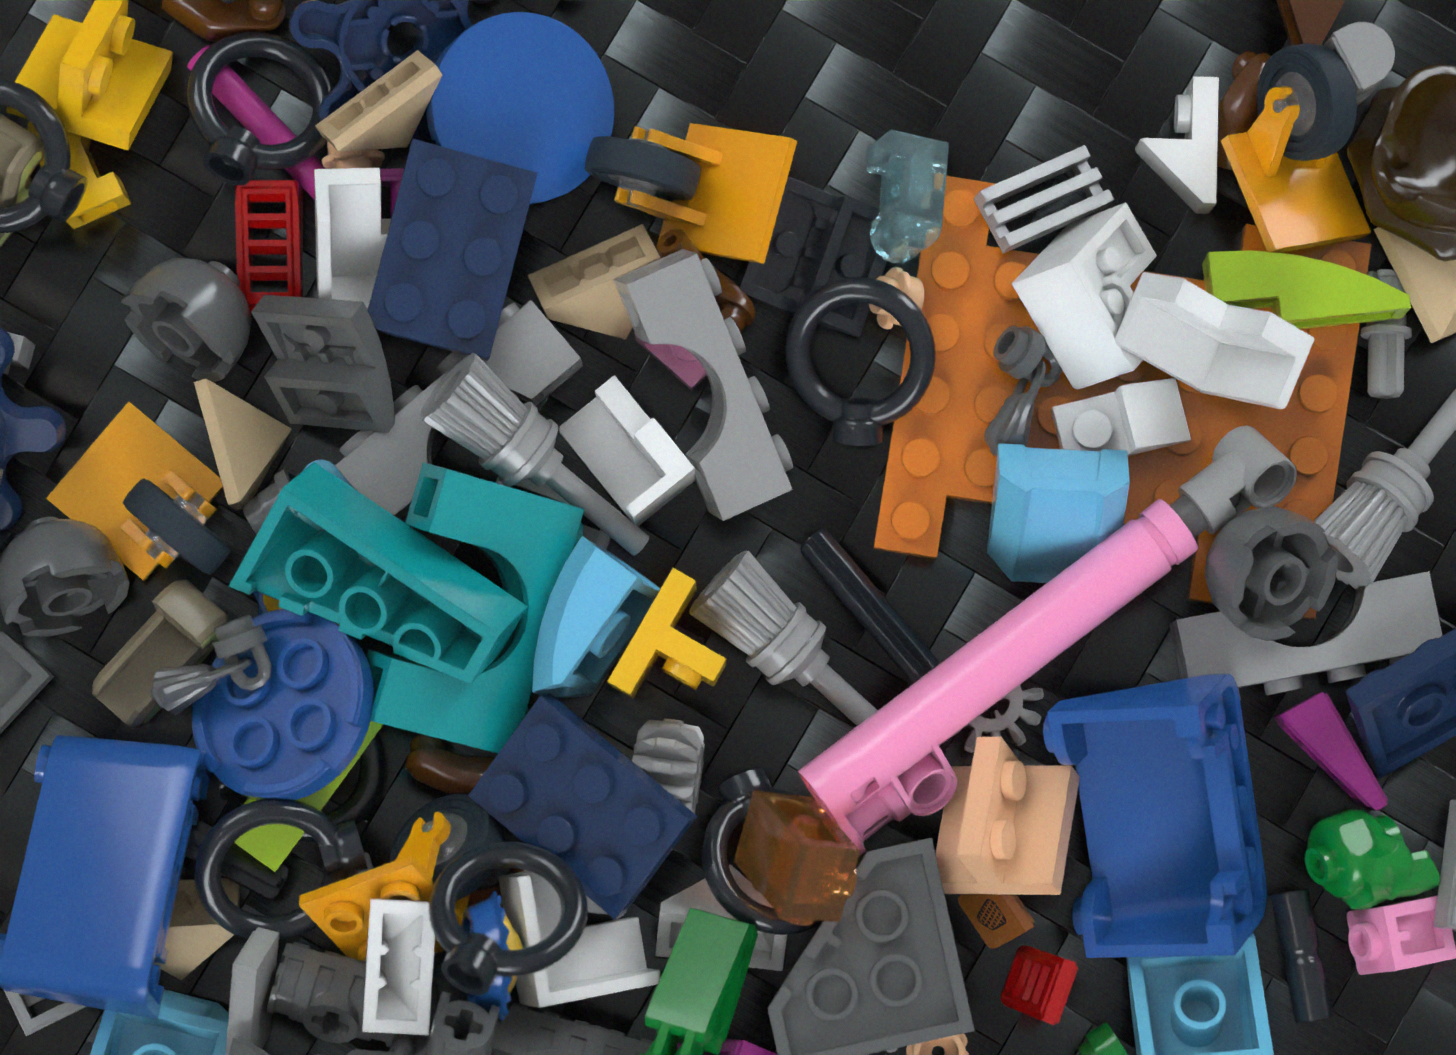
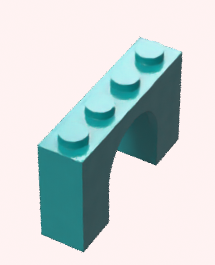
M423 462L405 523L411 527L476 546L494 564L500 576L503 590L528 607L500 654L471 684L415 661L368 649L366 657L371 669L374 685V703L370 720L499 753L529 712L527 705L533 687L534 657L541 622L550 594L560 572L578 541L583 536L581 519L584 509Z

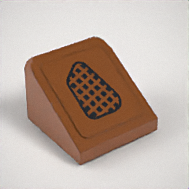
M960 894L958 897L959 905L986 945L991 949L1002 946L1034 927V919L1017 894Z

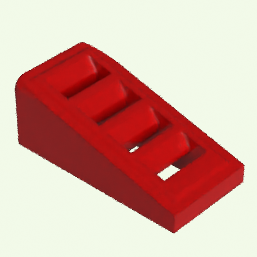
M250 180L245 185H235L237 277L240 281L239 289L245 295L250 313L264 295L303 297V188L301 184L295 180ZM253 203H286V213H253ZM253 229H286L287 240H253ZM253 255H287V266H253ZM288 280V292H253V281Z
M1028 945L1018 947L1000 996L1002 1004L1049 1024L1055 1025V1023H1059L1078 970L1077 963Z

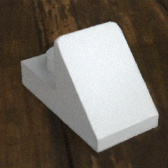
M1193 76L1186 88V95H1176L1174 129L1175 133H1185V139L1142 138L1135 148L1136 153L1197 214H1209L1216 204L1219 77Z
M1176 378L1119 386L1115 392L1051 408L1060 449L1127 450L1128 456L1191 440Z

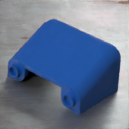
M1230 673L1200 675L1057 702L1047 712L1043 735L1047 750L1050 753H1055L1058 762L1062 765H1075L1076 773L1080 777L1078 789L1092 880L1086 886L1082 897L1075 899L1072 916L1076 933L1079 936L1083 935L1086 958L1235 956L1263 919L1267 904V883L1240 697L1234 677Z
M57 735L52 746H41L36 761L34 781L41 783L42 786L7 934L0 933V986L5 991L158 1020L164 987L158 985L161 966L154 965L153 963L166 964L168 950L165 948L169 925L192 825H197L199 812L192 800H207L213 772L208 771L204 765V750L177 745Z

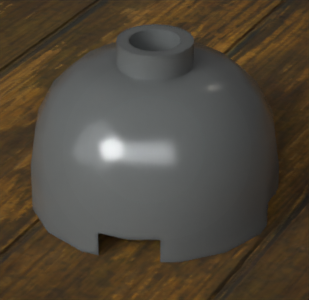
M172 258L150 268L134 283L121 301L122 304L131 307V312L124 319L127 326L154 355L167 363L174 354L186 363L197 367L193 372L192 378L197 380L208 379L214 383L224 379L241 357L248 344L252 316L245 295L239 289L240 281L232 270L216 261L206 263L199 259Z
M1276 506L1244 511L1223 527L1215 537L1207 554L1205 579L1212 603L1235 627L1250 637L1265 641L1289 637L1295 633L1289 626L1300 620L1310 607L1319 612L1325 605L1336 580L1337 553L1328 547L1326 536L1323 533L1325 530L1306 516Z
M56 517L36 519L29 523L23 532L15 536L0 555V609L6 624L8 625L11 622L18 623L22 635L50 637L79 630L82 628L79 617L95 611L104 604L108 614L117 609L128 594L130 583L122 560L113 544L95 526L82 521L58 519Z

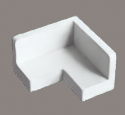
M314 169L318 298L362 301L368 309L391 219H381L380 169Z
M1126 202L1067 225L1012 283L1067 379L1075 389H1082L1134 371L1143 361L1115 343V337L1134 294L1130 285L1157 256Z
M1143 272L1115 337V343L1201 393L1284 409L1289 402L1315 338L1271 312L1228 305L1183 278Z
M614 375L595 390L596 398L560 426L559 431L630 521L636 526H640L696 481L695 468L655 418L650 419Z
M530 871L498 876L503 908L506 910L505 914L510 920L512 928L517 932L523 948L530 947L544 940L555 929L561 916V901L555 889L544 878ZM627 917L586 925L579 941L564 958L544 970L517 976L516 986L519 1004L541 1008L657 985L661 978L660 970L649 969L646 966L639 918Z

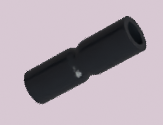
M1309 889L1270 895L1281 951L1286 957L1285 973L1295 1023L1334 1016L1323 961L1318 954L1319 939Z

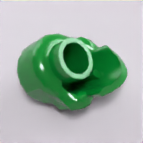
M1349 809L1324 818L1312 827L1308 837V850L1305 853L1306 869L1314 882L1322 885L1325 890L1335 897L1342 898L1351 909H1370L1388 899L1393 900L1398 897L1416 896L1440 884V875L1428 851L1423 850L1411 853L1404 843L1398 826L1386 815L1373 817L1364 810Z

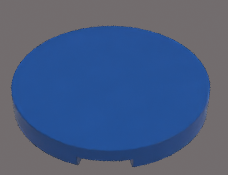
M511 12L492 16L474 24L462 32L444 49L435 64L442 73V77L426 108L428 129L432 141L435 140L436 144L441 147L537 172L530 204L562 196L578 187L591 175L585 171V160L589 145L596 136L612 135L614 98L604 65L593 48L582 36L572 28L551 17L529 12Z
M278 609L252 618L255 626L262 625L267 641L263 642L271 662V677L266 684L254 690L243 689L231 679L229 674L219 678L215 687L192 705L193 736L196 748L205 751L204 765L208 771L213 772L227 787L253 800H298L321 790L331 783L349 765L363 743L371 721L374 703V685L371 669L363 649L354 637L338 631V624L310 612H306L301 616L286 609ZM252 650L237 654L238 660L243 658L252 660L253 663L243 669V672L248 678L256 677L258 675V667ZM216 657L212 664L214 668L226 665L224 658L218 659V657Z

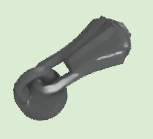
M1017 326L1008 327L999 336L994 346V358L999 361L1000 369L1015 379H1019L1012 395L1005 400L997 416L985 430L984 438L987 442L986 444L990 448L991 453L996 457L998 443L1020 444L1027 447L1035 398L1039 388L1049 387L1058 381L1062 368L1045 342L1044 336L1029 326L1020 328ZM1042 356L1049 360L1051 364V370L1048 374H1045L1046 365L1041 360ZM1028 381L1032 383L1029 391L1023 393Z
M246 615L214 628L218 640L212 644L218 659L224 658L226 665L218 668L205 664L158 668L153 679V688L150 691L151 698L158 703L160 708H164L176 716L211 691L219 678L229 674L231 679L240 688L254 690L264 686L271 677V662L263 642L267 641L262 625L255 626L251 615ZM252 650L258 667V675L256 677L248 678L243 672V669L253 663L252 660L248 658L238 660L237 654Z

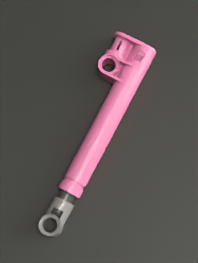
M1246 425L1231 430L1219 441L1214 449L1212 463L1178 488L1180 497L1170 505L1161 499L1155 501L1139 514L1137 520L1131 519L798 770L799 776L822 813L854 855L860 857L864 854L866 849L863 842L894 819L901 822L911 813L918 816L930 815L942 809L951 800L956 792L958 782L953 769L939 747L942 743L1170 572L1172 565H1179L1198 550L1195 538L1205 530L1210 534H1215L1230 520L1240 515L1252 505L1256 508L1272 507L1281 502L1295 485L1297 477L1296 466L1254 427Z

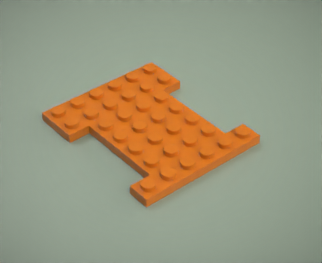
M933 174L916 278H919L924 286L922 312L928 320L934 337L936 351L935 369L931 383L920 402L905 416L893 422L873 546L875 550L936 559L946 497L992 504L997 457L991 453L990 448L986 444L984 434L991 421L997 416L1005 400L1012 395L1019 379H1015L1000 369L999 361L994 358V346L999 336L1010 326H1017L1018 328L1029 326L1040 333L1012 285L1013 281L1039 254L1010 250L1003 254L998 247L986 246L989 227L973 198L979 191L995 183ZM1246 224L1243 227L1240 251L1267 252L1256 225ZM1344 241L1282 253L1332 262L1367 275L1372 244ZM1143 271V272H1147V273H1153V274H1159V275H1165V276L1183 278V279L1189 281L1190 283L1196 285L1197 287H1199V288H1201L1202 290L1205 291V283H1204V280H1197V279H1191V278H1185V277H1179V276H1173V275H1166V274H1160V273H1154V272ZM1142 273L1130 285L1133 292L1136 290ZM1272 307L1255 309L1272 313ZM1360 323L1300 329L1315 339L1289 402L1284 409L1204 394L1176 379L1191 440L1128 456L1130 483L1123 525L1131 519L1137 520L1139 514L1158 499L1163 500L1168 505L1180 497L1178 488L1212 463L1214 449L1219 441L1231 430L1246 425L1254 427L1296 466L1297 477L1295 485L1290 493L1274 506L1298 513L1314 521L1333 503ZM908 338L906 339L899 386L903 382L910 364ZM1042 356L1041 360L1046 365L1045 374H1048L1051 370V364L1049 360ZM1143 360L1134 371L1082 389H1075L1062 370L1058 381L1049 387L1039 388L1035 398L1027 448L1060 449L1051 414L1052 407L1115 392L1119 386L1171 379L1174 377ZM1028 381L1023 393L1029 391L1032 383ZM1252 505V506H1250L1248 509H1246L1245 511H1247V510H1253V509H1258V508H1256V507H1254V506ZM1223 528L1215 534H1210L1205 530L1196 537L1195 541L1198 550L1193 553L1186 600L1213 604L1205 579L1206 558L1215 537ZM1310 607L1301 619H1316L1317 611Z

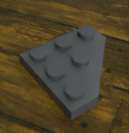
M932 838L866 852L768 1006L778 1055H867L974 1031Z

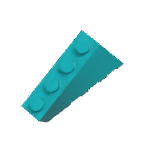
M316 462L312 463L282 488L228 586L248 595L258 591L280 600L278 607L303 616L306 612H310L340 624L338 631L361 640L367 635L392 645L393 653L469 684L500 654L528 607Z

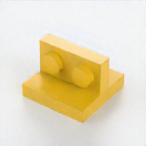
M95 0L83 23L53 14L15 82L32 89L43 97L59 116L65 131L128 151L171 71L173 51L132 39L135 19L127 17L128 0ZM7 106V113L28 119L19 111Z
M672 568L607 682L612 688L634 699L658 656L666 659L662 667L663 672L694 690H697L701 681L713 687L715 686L726 667V658L674 629L697 590L694 579Z

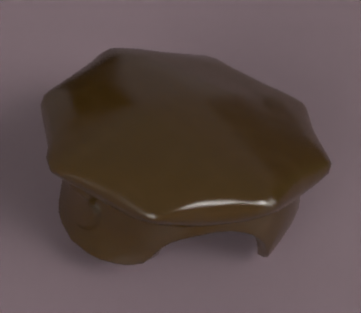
M1435 64L1414 71L1399 87L1380 89L1375 93L1362 123L1348 145L1347 156L1357 178L1365 203L1366 213L1370 221L1375 226L1406 240L1434 258L1445 262L1456 260V66Z

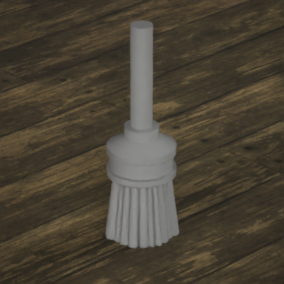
M476 353L465 356L462 361L459 360L426 400L421 409L420 416L423 417L422 421L479 456V465L486 470L491 469L499 476V481L505 486L510 487L526 479H529L537 486L543 483L547 484L572 506L583 508V515L633 556L638 554L648 542L649 536L561 463L563 455L554 448L558 424L552 419H545L538 413V408L531 402L523 404Z
M1456 389L1408 449L1400 448L1394 455L1379 451L1369 453L1362 463L1361 470L1353 473L1348 479L1347 490L1314 520L1315 523L1325 530L1323 533L1326 536L1328 547L1337 553L1336 578L1339 581L1342 580L1345 584H1350L1355 589H1358L1359 586L1367 587L1369 584L1372 585L1402 532L1411 531L1418 522V516L1422 512L1427 511L1432 505L1434 495L1426 482V478L1431 472L1428 464L1456 430Z
M746 550L737 554L730 563L723 567L692 604L689 611L690 614L747 654L746 662L751 667L756 666L761 670L771 685H776L793 678L802 686L810 683L857 726L878 711L827 664L830 656L821 649L826 626L820 620L815 621L807 614L806 607L800 602L793 604L749 551Z

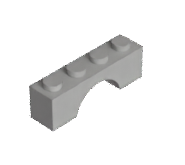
M681 249L613 279L637 338L649 344L682 346L700 362L707 374L712 392L710 418L704 433L685 456L695 468V480L708 512L724 521L793 490L786 474L787 471L793 469L790 454L778 434L770 435L762 414L770 410L769 403L758 379L755 376L749 378L746 376L738 356L746 352L745 344L734 320L731 317L723 319L714 297L722 293V288L711 262L707 258L699 260L697 253Z
M532 300L521 309L515 303H512L502 310L490 358L488 361L482 360L518 399L531 402L535 406L583 367L581 357ZM452 352L437 367L442 376L424 391L418 385H415L393 402L395 424L388 433L360 430L339 450L344 455V458L335 466L353 488L400 520L408 515L422 463L432 465V448L438 430L422 421L423 417L420 416L421 409L435 387L454 368L459 360L462 361L467 355Z
M1429 571L1376 581L1367 587L1359 586L1358 589H1355L1352 607L1344 624L1332 637L1316 646L1292 647L1275 641H1265L1250 637L1235 627L1221 611L1179 619L1169 624L1180 679L1208 674L1230 673L1236 681L1238 692L1239 688L1263 683L1266 695L1304 688L1302 676L1326 671L1328 683L1366 676L1364 664L1389 659L1390 665L1413 653L1425 641L1443 636Z

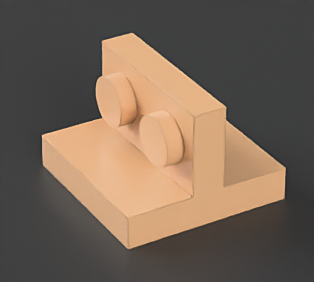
M977 737L972 766H951L958 783L956 792L943 808L935 853L944 894L1060 895L1079 785V775L1072 766H1024L1002 737Z

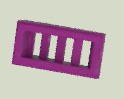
M1315 693L1273 717L1277 721V725L1360 807H1363L1366 811H1377L1388 805L1385 793L1327 693Z

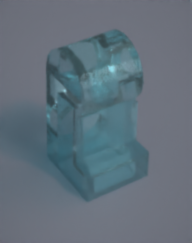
M889 130L868 148L866 172L882 175L880 214L872 222L870 238L875 251L883 259L892 263L908 262L915 258L919 252L931 246L940 236L943 221L949 143Z

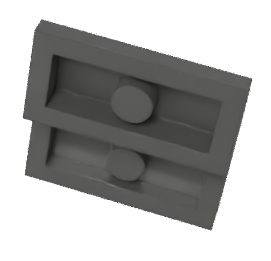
M264 295L251 313L277 358V361L264 377L288 421L291 424L388 433L395 424L391 381L379 336L364 302Z

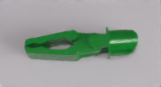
M690 908L645 1015V1026L656 1029L657 1037L647 1052L640 1053L639 1055H702L703 1051L715 1055L720 1054L722 1044L725 1042L757 941L758 931L755 925L700 909ZM677 1044H682L677 1051Z

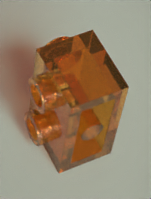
M753 790L734 862L752 882L753 888L760 892L776 910V915L779 918L792 924L809 926L814 923V920L840 922L846 899H849L855 890L857 881L856 864L860 849L812 797Z

